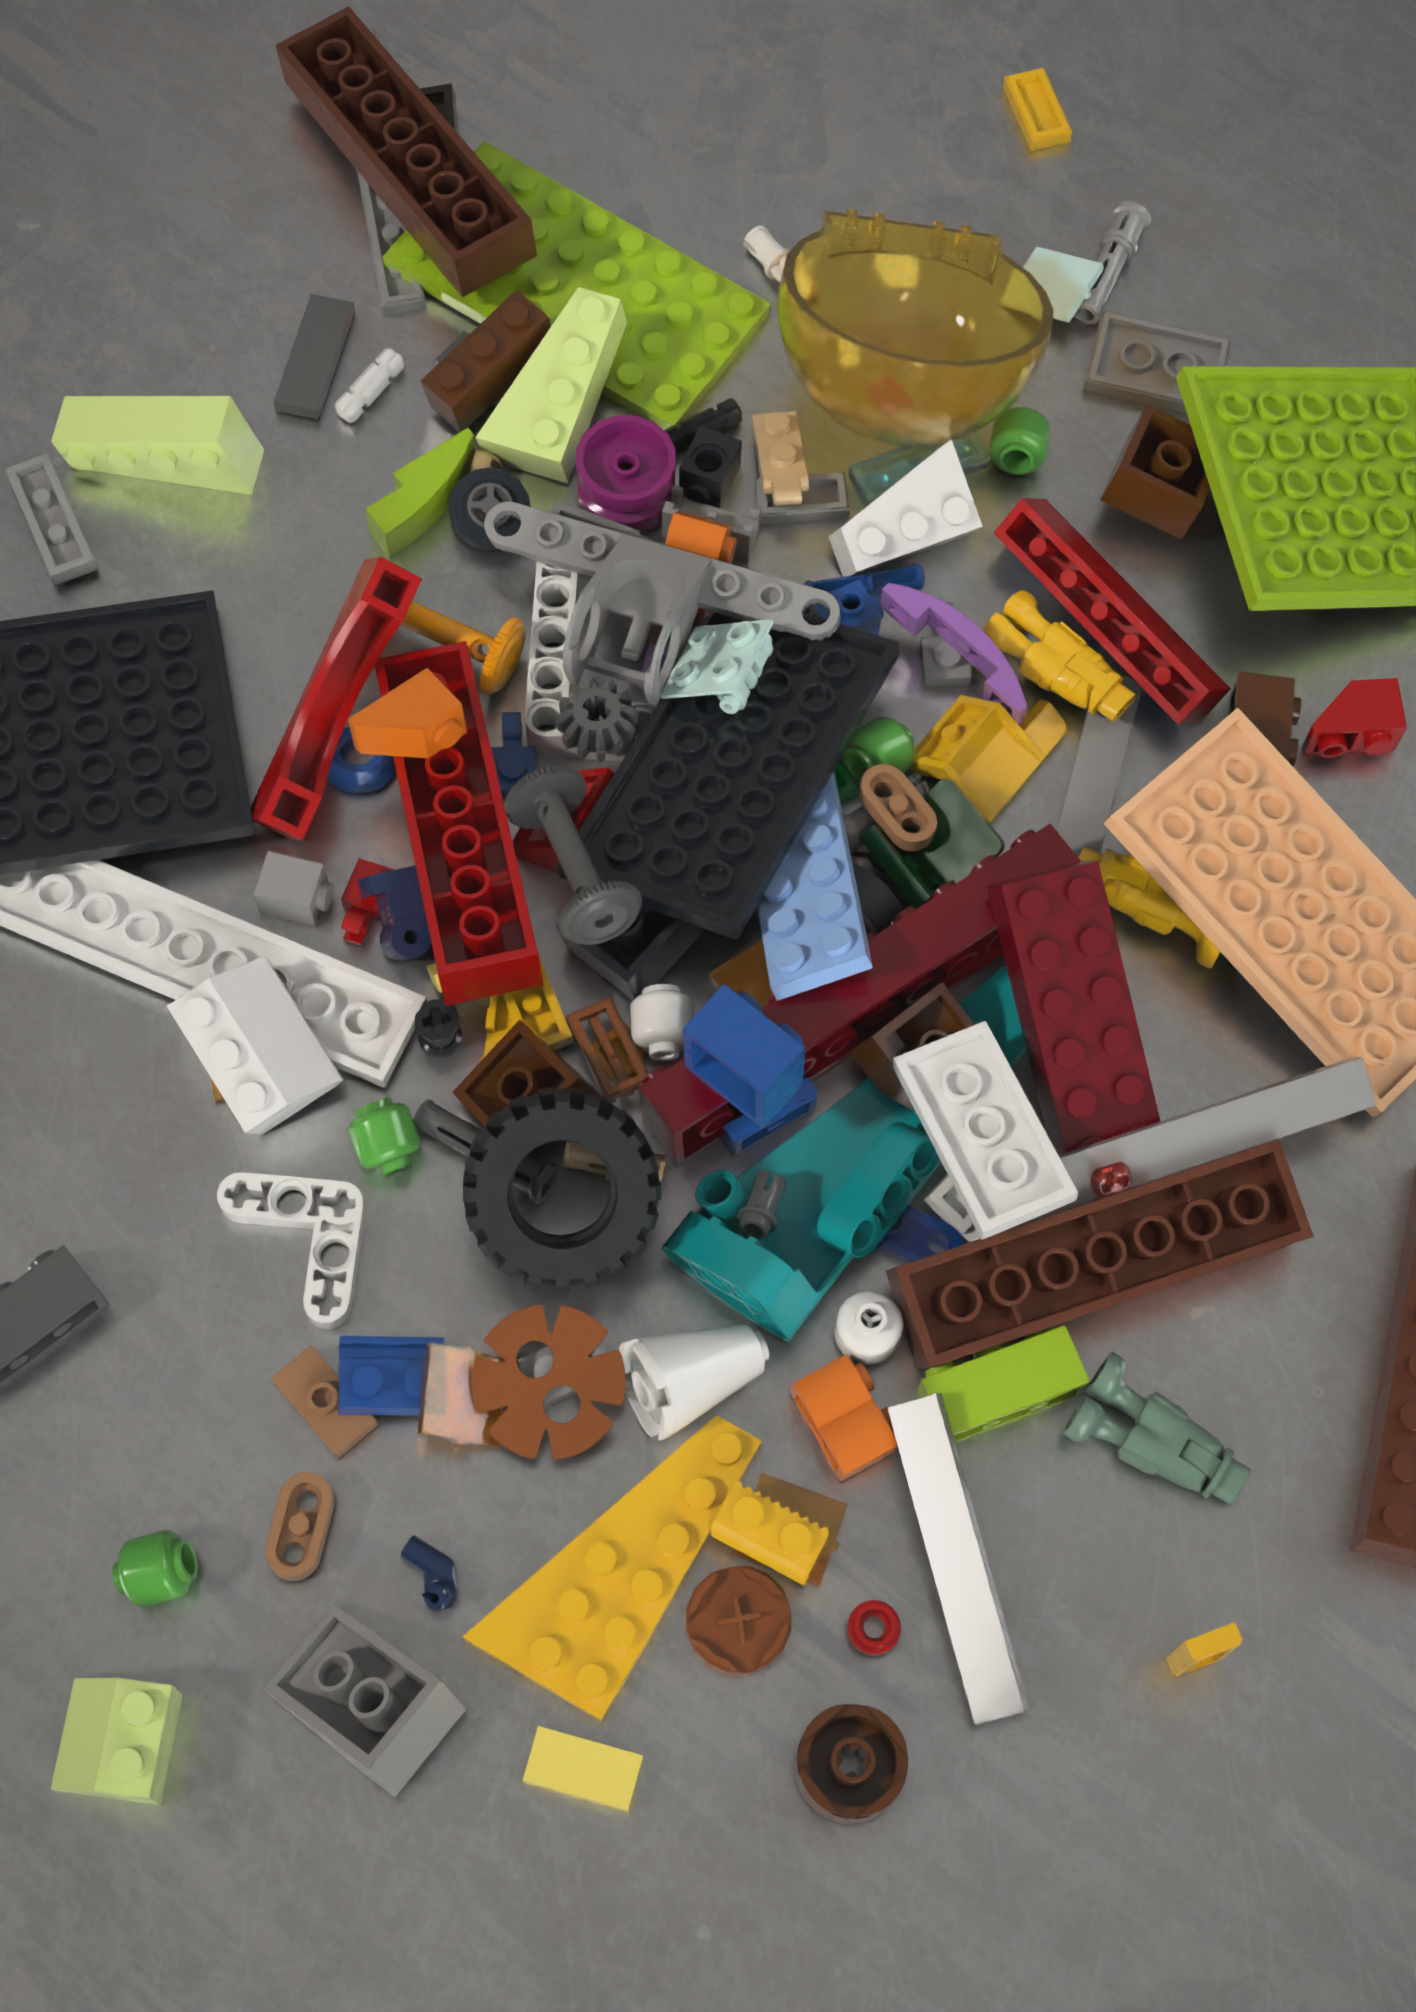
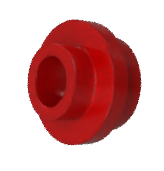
M869 1600L859 1604L852 1611L847 1623V1633L853 1646L860 1652L871 1656L882 1655L889 1652L898 1642L901 1634V1622L898 1614L890 1605L878 1600ZM871 1619L879 1621L884 1629L883 1634L878 1638L869 1637L864 1631V1623Z

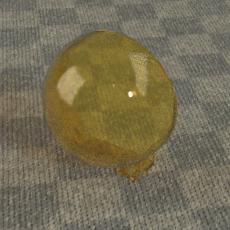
M846 209V213L824 210L821 229L801 239L787 254L777 300L780 335L790 368L815 405L836 423L861 437L879 443L905 447L940 445L948 442L950 439L953 441L966 437L1005 413L1023 393L1044 359L1052 332L1054 310L1047 292L1032 274L1002 253L1000 236L972 232L971 226L961 225L960 229L957 230L945 228L943 222L934 221L933 225L929 226L888 220L881 213H874L873 217L858 215L857 210Z

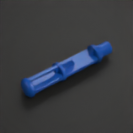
M914 563L913 566L877 572L864 571L863 574L814 582L807 580L803 584L831 592L860 579L869 594L882 595V589L888 583L920 591L925 585V574L921 565Z

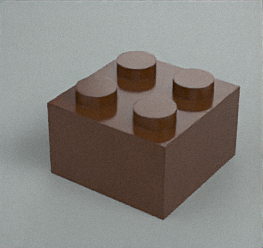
M1147 404L1127 437L1100 500L1182 540L1202 509L1210 490L1191 425Z

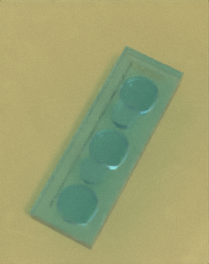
M973 423L961 425L850 465L848 476L864 507L950 439H952L965 476L988 468L991 456Z

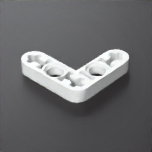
M246 1172L233 1173L227 1176L219 1185L217 1201L224 1215L231 1221L243 1224L313 1230L303 1297L304 1309L311 1323L318 1328L330 1330L342 1326L349 1319L352 1311L366 1208L360 1190L352 1183L337 1180ZM246 1187L251 1197L265 1199L264 1189L269 1188L267 1196L269 1211H263L264 1207L260 1200H245L243 1208H236L233 1200L229 1197L238 1195L240 1188ZM291 1190L303 1193L306 1197V1202L299 1212L286 1214L278 1209V1201L283 1193ZM320 1193L322 1204L330 1205L338 1204L340 1197L347 1196L350 1205L354 1206V1209H346L344 1217H336L332 1207L318 1206L319 1216H313L316 1209L314 1194ZM331 1243H341L349 1249L347 1261L339 1267H328L321 1262L323 1249ZM318 1276L334 1281L333 1295L336 1302L341 1304L340 1307H332L330 1314L325 1316L322 1315L319 1306L315 1305V1302L324 1301L327 1291L325 1280H317ZM346 1279L345 1283H341V1282L337 1281V1280Z

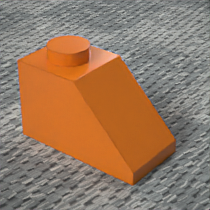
M428 668L348 718L354 746L360 754L429 758L440 750L453 746L461 736L467 733L462 703Z

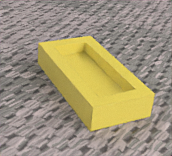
M538 1726L524 1773L523 1783L629 1812L643 1755Z

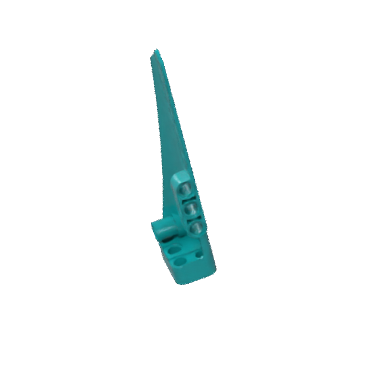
M1005 964L959 1004L975 1025L983 1021L987 1022L1010 1067L1013 1069L1027 1050ZM867 1078L810 1124L739 1176L735 1177L730 1171L723 1169L706 1174L699 1181L695 1189L696 1202L700 1208L696 1213L690 1211L661 1249L678 1267L728 1306L769 1333L789 1342L854 1257L863 1258L869 1255L877 1247L939 1166L941 1160L917 1113L879 1092L872 1081ZM762 1171H769L770 1175L766 1183L768 1186L767 1190L770 1189L775 1173L784 1178L787 1184L775 1215L778 1224L775 1231L770 1233L765 1239L748 1237L739 1229L740 1223L737 1215L740 1208L747 1205L756 1174Z

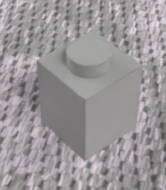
M267 851L253 895L260 914L316 927L320 912H327L330 907L334 887L333 883L328 881L323 863Z

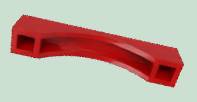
M381 556L363 561L251 805L253 822L288 839L303 840L323 797L331 762L350 713L377 660L403 622L422 578Z

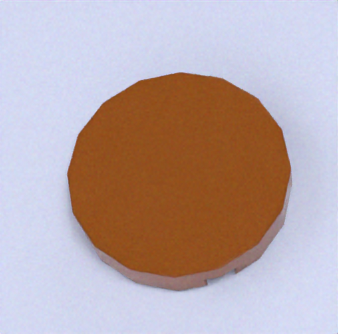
M751 1566L728 1567L710 1573L695 1587L686 1608V1633L693 1651L708 1667L727 1675H750L769 1667L783 1653L791 1633V1609L784 1589L769 1574Z

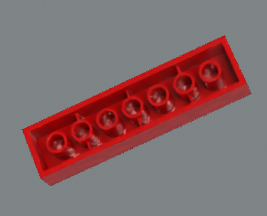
M467 641L379 658L375 664V671L381 697L428 668L462 703L467 733L461 736L453 746L442 749L429 758L393 756L445 1006L543 986L538 950L507 815L504 809V802Z

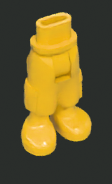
M1020 590L1013 594L1007 600L1003 613L996 612L983 628V631L1001 652L1008 653L1021 660L1019 672L1024 677L1037 684L1039 688L1052 691L1080 708L1086 709L1089 707L1088 712L1093 716L1100 712L1112 722H1116L1136 698L1134 692L1122 685L1124 678L1113 671L1103 659L1104 657L1089 647L1082 636H1079L1062 621L1050 624L1039 612L1035 596L1026 590ZM1025 630L1041 642L1033 643L1021 632Z
M1083 846L1079 859L1081 861H1099L1109 906L1133 917V920L1141 926H1146L1162 935L1171 933L1173 927L1185 932L1196 941L1197 962L1209 969L1213 967L1220 953L1219 949L1133 856L1116 854L1115 851L1107 848L1104 854Z

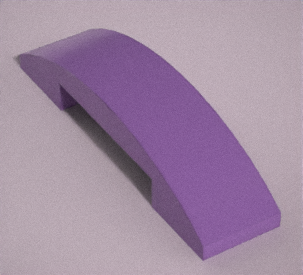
M888 583L882 589L881 607L913 637L928 625L987 678L982 698L1000 703L1019 726L1023 723L1027 705L1017 676L1003 653L982 629L957 609L927 593Z

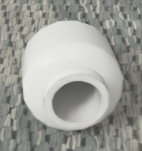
M655 984L645 987L642 990V994L637 996L630 1005L632 1040L638 1049L648 1052L649 1057L653 1060L667 1061L679 1057V1051L686 1048L683 1043V1028L694 1017L693 1001L686 994L681 993L678 986L672 984Z
M864 1291L852 1295L845 1300L838 1311L834 1329L836 1344L844 1355L847 1354L849 1359L854 1362L869 1365L884 1361L893 1354L901 1339L904 1324L900 1309L891 1298L883 1293Z

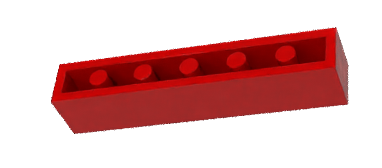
M1021 498L994 531V534L1178 725L1200 723L1230 691L1231 688L1047 499Z

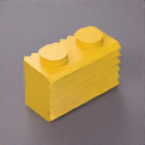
M741 1481L733 1483L711 1525L710 1536L803 1586L806 1584L829 1536L827 1527L819 1528L818 1522L810 1523L808 1516L800 1518L798 1511L790 1512L789 1506L781 1508L779 1501L771 1503L770 1496L762 1498L760 1491L752 1493L751 1486L743 1488Z

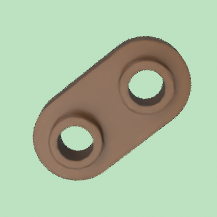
M879 764L866 770L860 782L859 799L886 836L895 846L906 851H918L927 847L933 840L937 827V817L933 809L898 768L892 765ZM883 791L890 797L880 798L875 792ZM910 826L915 828L918 832L909 833L905 831L903 828Z
M313 1472L297 1473L290 1477L281 1488L265 1547V1556L270 1568L282 1579L289 1581L302 1580L311 1575L319 1565L335 1504L334 1494L329 1483L319 1474ZM307 1494L317 1496L318 1501L313 1509L304 1511L299 1508V1502L303 1496ZM292 1546H301L304 1549L302 1559L296 1563L286 1561L285 1555L287 1550Z

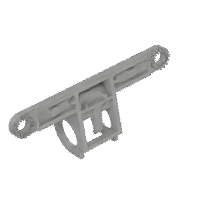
M515 502L499 503L492 507L485 517V532L495 548L592 577L576 602L564 642L563 670L571 684L579 685L584 669L644 686V694L648 705L655 708L661 699L660 694L670 677L671 671L685 648L698 608L742 621L772 619L774 623L771 629L780 632L786 631L809 638L810 640L819 639L820 641L823 638H829L833 632H836L838 625H840L841 614L839 604L832 594L824 590ZM504 517H517L521 521L519 530L512 536H501L496 531L497 524H500L499 520L502 519L503 521ZM816 604L824 605L825 608H828L830 616L821 625L808 624L803 619L807 607L810 608L811 605L815 606ZM591 607L589 627L583 645L578 653V643L581 629L585 617ZM610 612L633 618L624 648L621 651V657L637 661L640 657L652 624L663 627L655 645L651 665L645 673L594 658ZM671 633L668 653L663 668L659 674L664 648Z

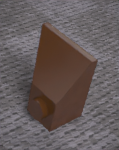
M941 982L849 1052L879 1092L915 1111L893 1069V1058L975 1024L944 983Z
M521 1020L507 1032L452 1092L484 1127L486 1126V1121L496 1111L500 1112L510 1105L509 1101L521 1095L527 1097L536 1094L538 1089L553 1087V1090H568V1087L583 1089L584 1093L593 1096L601 1095L576 1069Z

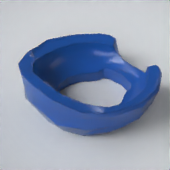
M350 727L344 728L334 753L327 779L337 788L348 793H367L380 789L391 780L396 772L393 756L375 755L373 759L364 764H352L345 761L340 754V750L344 742L352 737Z

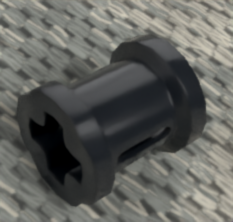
M442 999L425 1002L415 1015V1028L418 1032L419 1044L428 1056L447 1058L459 1050L462 1043L459 1014L454 1006H445V1002ZM443 1025L444 1032L435 1034L433 1026Z

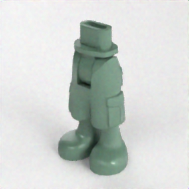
M1111 1351L1095 1373L1085 1393L1135 1419V1425L1128 1427L1106 1413L1099 1403L1084 1396L1073 1411L1063 1434L1077 1442L1084 1441L1088 1437L1102 1438L1118 1445V1458L1141 1470V1472L1151 1475L1157 1474L1179 1486L1199 1492L1204 1498H1208L1213 1494L1232 1505L1247 1480L1251 1469L1233 1459L1234 1451L1230 1448L1223 1450V1444L1215 1436L1189 1419L1188 1414L1179 1405L1174 1404L1156 1391L1153 1394H1149L1146 1399L1137 1394L1124 1379L1126 1370L1125 1360L1120 1355Z

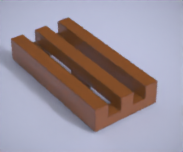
M611 996L566 1015L569 1029L602 1096L611 1100L613 1104L616 1102V1098L623 1095L625 1098L633 1095L634 1090L639 1089V1086L643 1085V1080L649 1072ZM606 1013L636 1074L635 1077L628 1079L597 1016L598 1014ZM584 1020L588 1021L618 1082L614 1086H611L580 1023Z

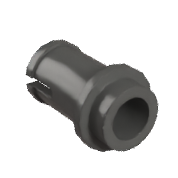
M762 1171L756 1174L747 1205L740 1208L738 1212L739 1229L748 1237L765 1239L777 1227L778 1222L775 1215L787 1184L784 1178L776 1173L769 1190H767L768 1186L766 1183L770 1172Z

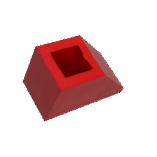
M1398 678L1351 680L1312 724L1302 745L1303 755L1319 754L1324 758H1332L1348 752H1366L1369 755H1381L1395 750L1407 729Z

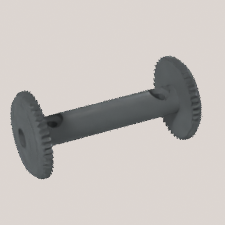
M565 766L542 767L526 774L509 791L504 804L507 818L513 825H517V828L520 826L522 829L526 828V830L529 828L531 830L534 828L538 830L540 827L544 828L572 887L575 898H570L571 901L566 902L567 905L563 906L564 909L561 910V914L557 919L561 935L570 942L583 945H593L609 941L626 931L636 920L642 907L641 894L634 885L626 883V881L623 883L621 880L617 883L616 881L602 883L570 816L571 813H574V810L578 809L577 806L581 805L580 802L584 801L583 798L586 797L587 784L581 773Z

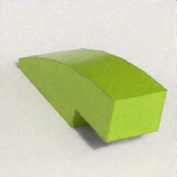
M469 428L393 472L395 491L365 508L369 534L389 558H392L418 539L449 507L452 491L461 478L469 474L475 454L474 434Z

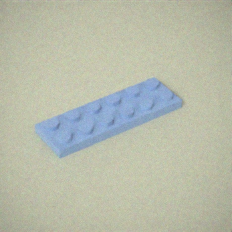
M834 771L757 905L770 988L777 1001L873 968Z

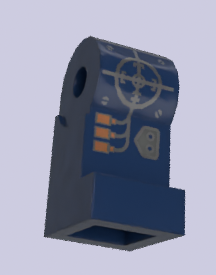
M416 866L378 873L359 879L358 884L362 899L372 896L376 898L383 926L380 934V945L383 952L389 958L397 961H406L423 955L430 947L431 938Z

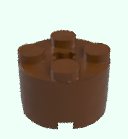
M842 1704L824 1710L807 1726L798 1745L794 1762L798 1788L809 1806L818 1814L831 1821L843 1825L857 1824L879 1816L896 1799L906 1780L908 1754L903 1734L889 1716L876 1708L857 1704ZM841 1752H844L848 1757H852L856 1753L862 1757L863 1762L859 1767L861 1776H857L852 1771L846 1775L840 1771L839 1766L843 1761L840 1755Z

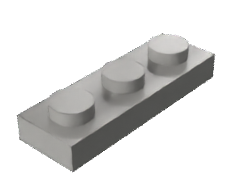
M48 453L4 468L54 586L98 570Z

